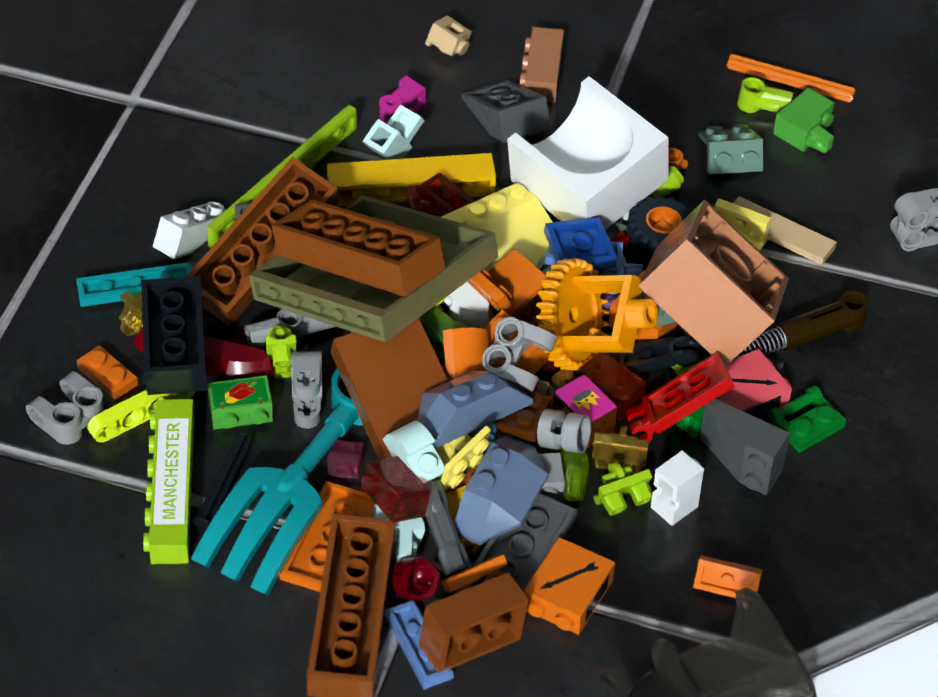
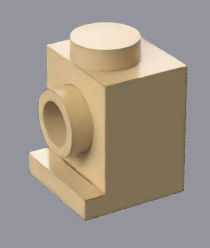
M447 15L433 23L425 44L428 46L434 44L441 52L450 56L456 53L462 56L469 48L470 43L468 40L472 32Z

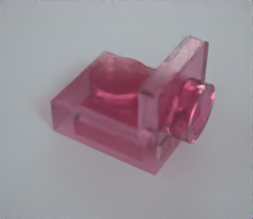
M337 440L333 444L331 452L328 453V475L358 479L364 443Z

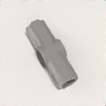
M281 309L277 317L245 325L244 329L248 345L254 348H262L266 346V337L269 331L275 326L288 327L293 335H296V344L303 340L304 335L336 326Z

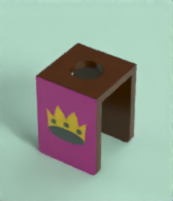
M582 375L555 391V396L565 406L559 411H565L566 415L570 412L589 415L592 426L587 448L615 432L617 406L587 376Z

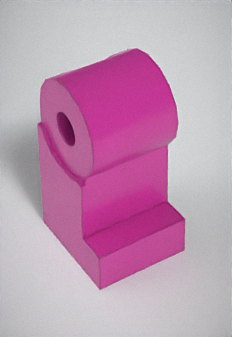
M407 75L399 80V88L396 91L383 96L379 100L380 120L387 124L400 105L414 113L425 107L426 88Z

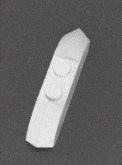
M465 282L442 302L446 308H450L448 312L450 317L456 321L460 320L469 327L480 326L484 328L495 317L489 302L468 282Z

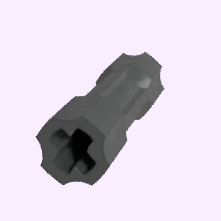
M431 481L415 488L414 492L421 512L427 518L437 546V556L445 578L470 568L471 564L465 547L459 541L450 516L448 500L441 481Z

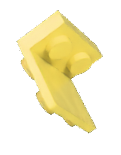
M486 425L473 439L466 434L436 448L435 450L445 468L443 475L432 481H441L444 492L449 487L452 489L456 488L464 479V472L470 466L475 469L480 464L485 455L483 452L490 444L488 438L491 429Z

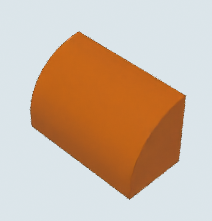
M470 327L443 330L445 367L448 381L471 371H487L482 363L483 353L489 347L488 331L486 329Z

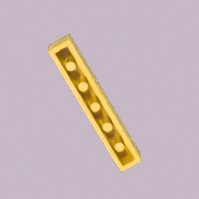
M492 153L327 164V181L338 188L339 203L336 206H349L363 195L388 203L446 199L442 194V176L468 197H483L495 193L496 174Z

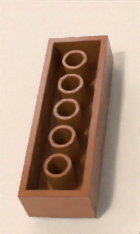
M292 157L186 275V277L201 276L204 308L230 327L254 300L249 274L278 255L271 225L311 199L336 206L339 203L338 188Z
M311 199L271 225L278 256L331 272L356 282L374 286L399 296L405 297L412 294L415 289L432 280L434 276L445 269L440 237Z
M332 514L307 673V696L373 697L394 547L395 520Z

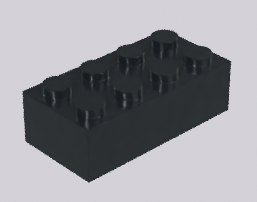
M201 276L141 280L144 376L147 395L208 391Z

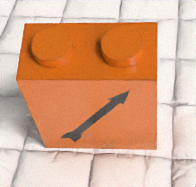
M559 537L524 589V594L529 599L528 613L534 617H541L552 622L562 630L571 631L579 635L613 582L615 562Z

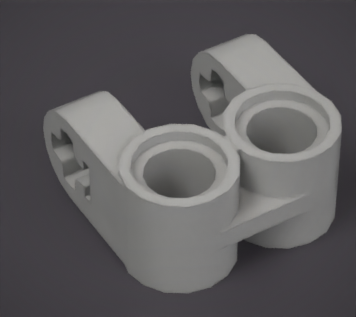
M938 188L909 192L899 197L894 205L898 215L891 221L890 229L901 248L905 251H913L918 248L938 244V218H935L938 217Z
M513 317L504 318L499 321L495 328L493 345L488 347L483 353V366L487 371L503 377L520 389L533 393L539 378L519 368L518 360L530 345L552 352L558 337L547 330ZM518 330V336L514 340L508 341L509 335L513 331ZM506 357L504 365L496 368L497 361Z
M291 352L294 421L301 428H313L321 420L322 352ZM304 410H310V415L305 416Z
M74 371L61 379L59 383L63 393L72 401L71 403L64 402L53 406L46 399L38 396L26 405V412L30 419L57 442L66 445L79 441L83 434V428L87 427L89 421L95 415L105 411L102 391Z

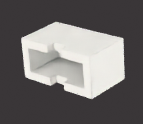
M681 451L655 471L654 485L657 487V490L652 493L651 508L672 526L698 507L704 468L701 464Z

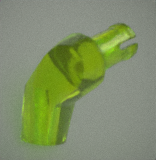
M562 447L559 450L550 449L561 454L562 467L565 469L563 498L568 501H583L589 475L588 456L585 453L564 451Z

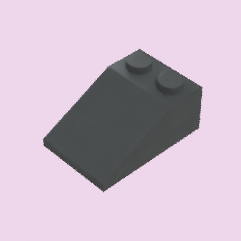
M505 80L461 94L462 100L490 136L501 140L503 143H508L507 139L515 132L520 136H532L541 133L542 129L550 127L546 96L512 81Z
M712 400L704 406L700 439L739 483L767 496L783 472L790 433L720 400Z

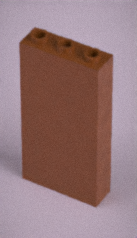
M419 318L386 343L354 332L333 339L330 352L389 484H392L407 501L415 495L414 490L417 488V485L405 463L399 466L396 465L383 438L406 424L417 421L423 393L449 382ZM468 433V435L473 439V433ZM470 466L464 472L465 477L461 483L454 489L449 487L445 493L455 491V489L465 485L467 486L477 467L473 469Z

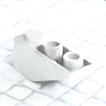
M211 201L162 216L153 247L173 259L192 254L208 240L207 226L225 211L224 206L218 202Z

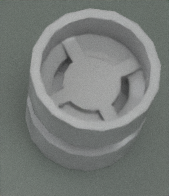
M545 409L538 422V444L543 448L559 450L562 447L564 451L583 454L589 445L591 437V419L589 415L570 412L566 415L565 411Z

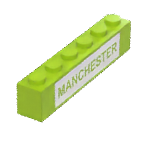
M193 399L156 400V412H150V429L155 430V435H149V453H154L153 459H148L147 464L148 477H152V483L146 484V500L151 502V508H145V526H150L149 533H144V552H150L151 564H189L194 443Z

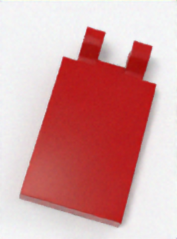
M717 351L643 397L642 404L626 411L625 414L628 421L635 417L641 418L630 425L633 435L637 432L645 431L642 436L638 437L641 446L651 442L654 432L657 434L661 433L735 387L719 352Z

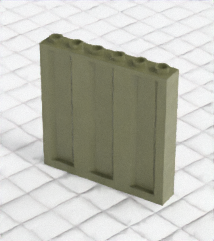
M363 195L344 209L440 237L445 269L434 276L432 280L427 281L415 289L412 294L405 297L278 255L250 273L249 279L254 300L386 343L498 258L494 232Z

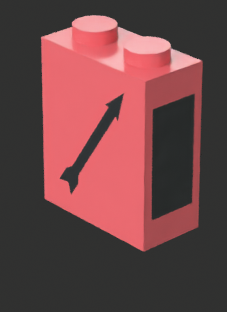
M756 349L733 359L727 365L735 387L717 397L720 401L756 418L763 419L766 417L768 410L773 407L779 408L790 401L792 388L789 381L782 377L775 369L773 362L766 358L759 349Z

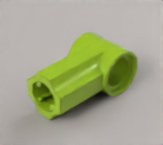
M749 77L744 79L741 84L737 106L747 113H755L759 109L779 113L792 101L793 92L766 87L762 80Z

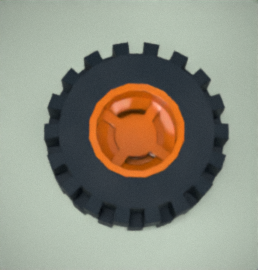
M657 196L655 199L648 197L645 199V202L639 201L636 203V207H633L630 211L627 223L626 236L630 238L627 246L628 254L634 255L633 260L637 263L643 262V266L647 268L658 244L693 211L691 207H685L686 203L682 201L677 202L675 198L669 197L667 199L663 198V196Z

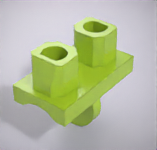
M281 325L275 326L269 331L266 337V354L273 366L274 378L291 377V352H296V335H293L288 327Z
M618 462L610 463L608 465L609 473L601 477L606 485L600 486L598 489L599 494L593 497L596 505L603 503L610 516L621 513L627 508L623 498L624 495L630 494L636 506L646 504L652 499L651 488L648 484L652 479V475L649 469L633 474L630 466L622 468Z

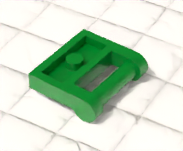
M815 385L807 388L803 395L779 408L773 407L766 412V418L771 425L790 433L789 443L799 453L843 429L846 424V419L822 396L820 389ZM809 404L814 407L790 422L784 419Z

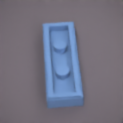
M411 600L386 609L385 618L423 689L453 679L454 673L451 668L438 673L428 660L426 654L419 647L424 617L415 601Z

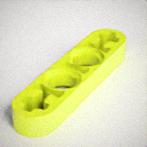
M147 390L95 415L89 421L87 429L97 442H106L150 420V412H156V402L152 404L156 399H190L194 392L147 395Z

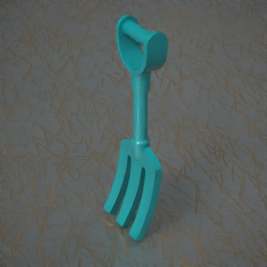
M338 368L331 378V408L333 411L325 420L324 427L293 464L288 465L285 470L271 467L248 468L214 516L194 551L191 560L209 568L239 519L260 492L264 491L265 493L238 536L221 574L239 582L266 536L292 504L294 505L293 509L273 540L250 586L252 589L269 596L293 550L322 510V500L314 487L307 482L308 475L337 439L344 436L353 424L363 426L352 399L341 392L345 384Z

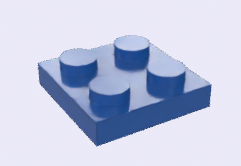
M600 217L545 223L544 233L556 263L558 260L577 258L592 264L593 269L616 266L617 256Z

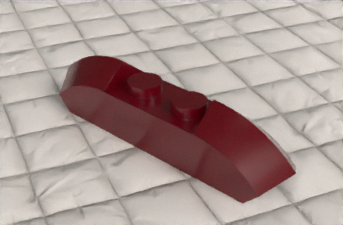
M143 327L132 341L142 353ZM205 336L208 375L229 380L266 375L268 378L275 375L270 359L263 349Z

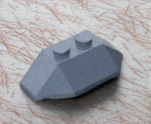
M471 371L424 392L417 421L422 423L435 440L432 445L436 449L532 405L533 398L514 383L491 371Z
M507 435L490 444L464 489L454 521V527L459 537L481 545L488 542V539L501 536L523 524L548 479V473L533 445Z

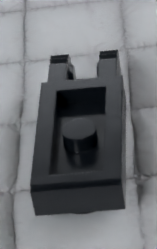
M689 335L634 344L633 353H621L618 370L624 376L676 366V364L683 367L693 365L698 361L699 355L695 350L699 349L700 344Z

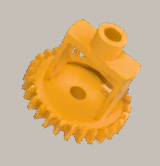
M573 258L558 260L557 264H552V271H546L547 280H542L541 282L544 291H538L542 302L536 303V306L541 310V313L536 315V319L541 321V324L538 326L539 328L547 330L558 337L552 352L543 351L544 353H549L548 360L554 361V366L560 367V370L580 371L589 368L590 364L595 363V358L600 356L601 353H633L637 329H652L657 323V305L653 299H644L645 292L638 287L641 279L635 275L597 276L598 271L593 269L592 264L582 259ZM602 293H621L612 336H608L607 333L601 330V327L609 325L608 322L602 320V316L610 313L608 310L602 309V305L609 302L608 299L600 298Z

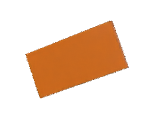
M329 481L325 482L319 494L322 500V510L298 542L279 575L280 580L318 592L321 590L332 514L371 518L376 502L365 492Z

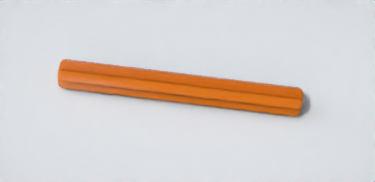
M731 54L728 59L727 68L730 70L801 90L810 88L823 96L848 103L854 97L855 89L847 85Z

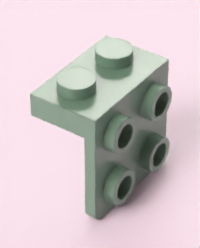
M733 125V129L722 130L720 126L706 127V131L699 132V138L707 145V172L709 174L763 171V139L753 129L749 128L748 125Z

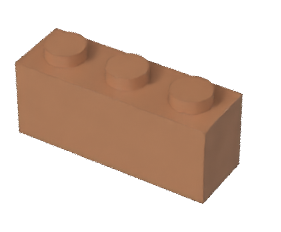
M532 27L531 37H526L525 53H529V55L523 56L522 70L526 71V73L521 72L520 85L546 96L547 102L556 103L564 30Z

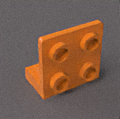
M512 249L488 272L483 269L468 281L498 312L503 309L513 317L538 294V291L544 289L541 282L542 280H547V276L516 249Z

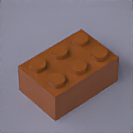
M509 572L498 577H490L474 587L463 588L447 598L436 599L425 606L419 647L426 654L434 669L440 673L521 639L529 599Z

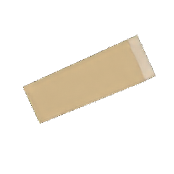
M740 196L733 202L736 205L771 217L767 239L803 257L823 265L835 250L836 241Z

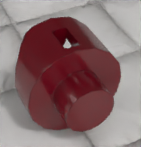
M406 557L401 559L394 567L392 572L393 588L397 595L403 599L422 600L430 598L436 594L440 586V573L424 558Z

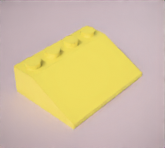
M519 182L441 217L495 233L498 258L484 268L487 272L512 249H516L536 266L549 247L544 233L545 223H553L538 198Z

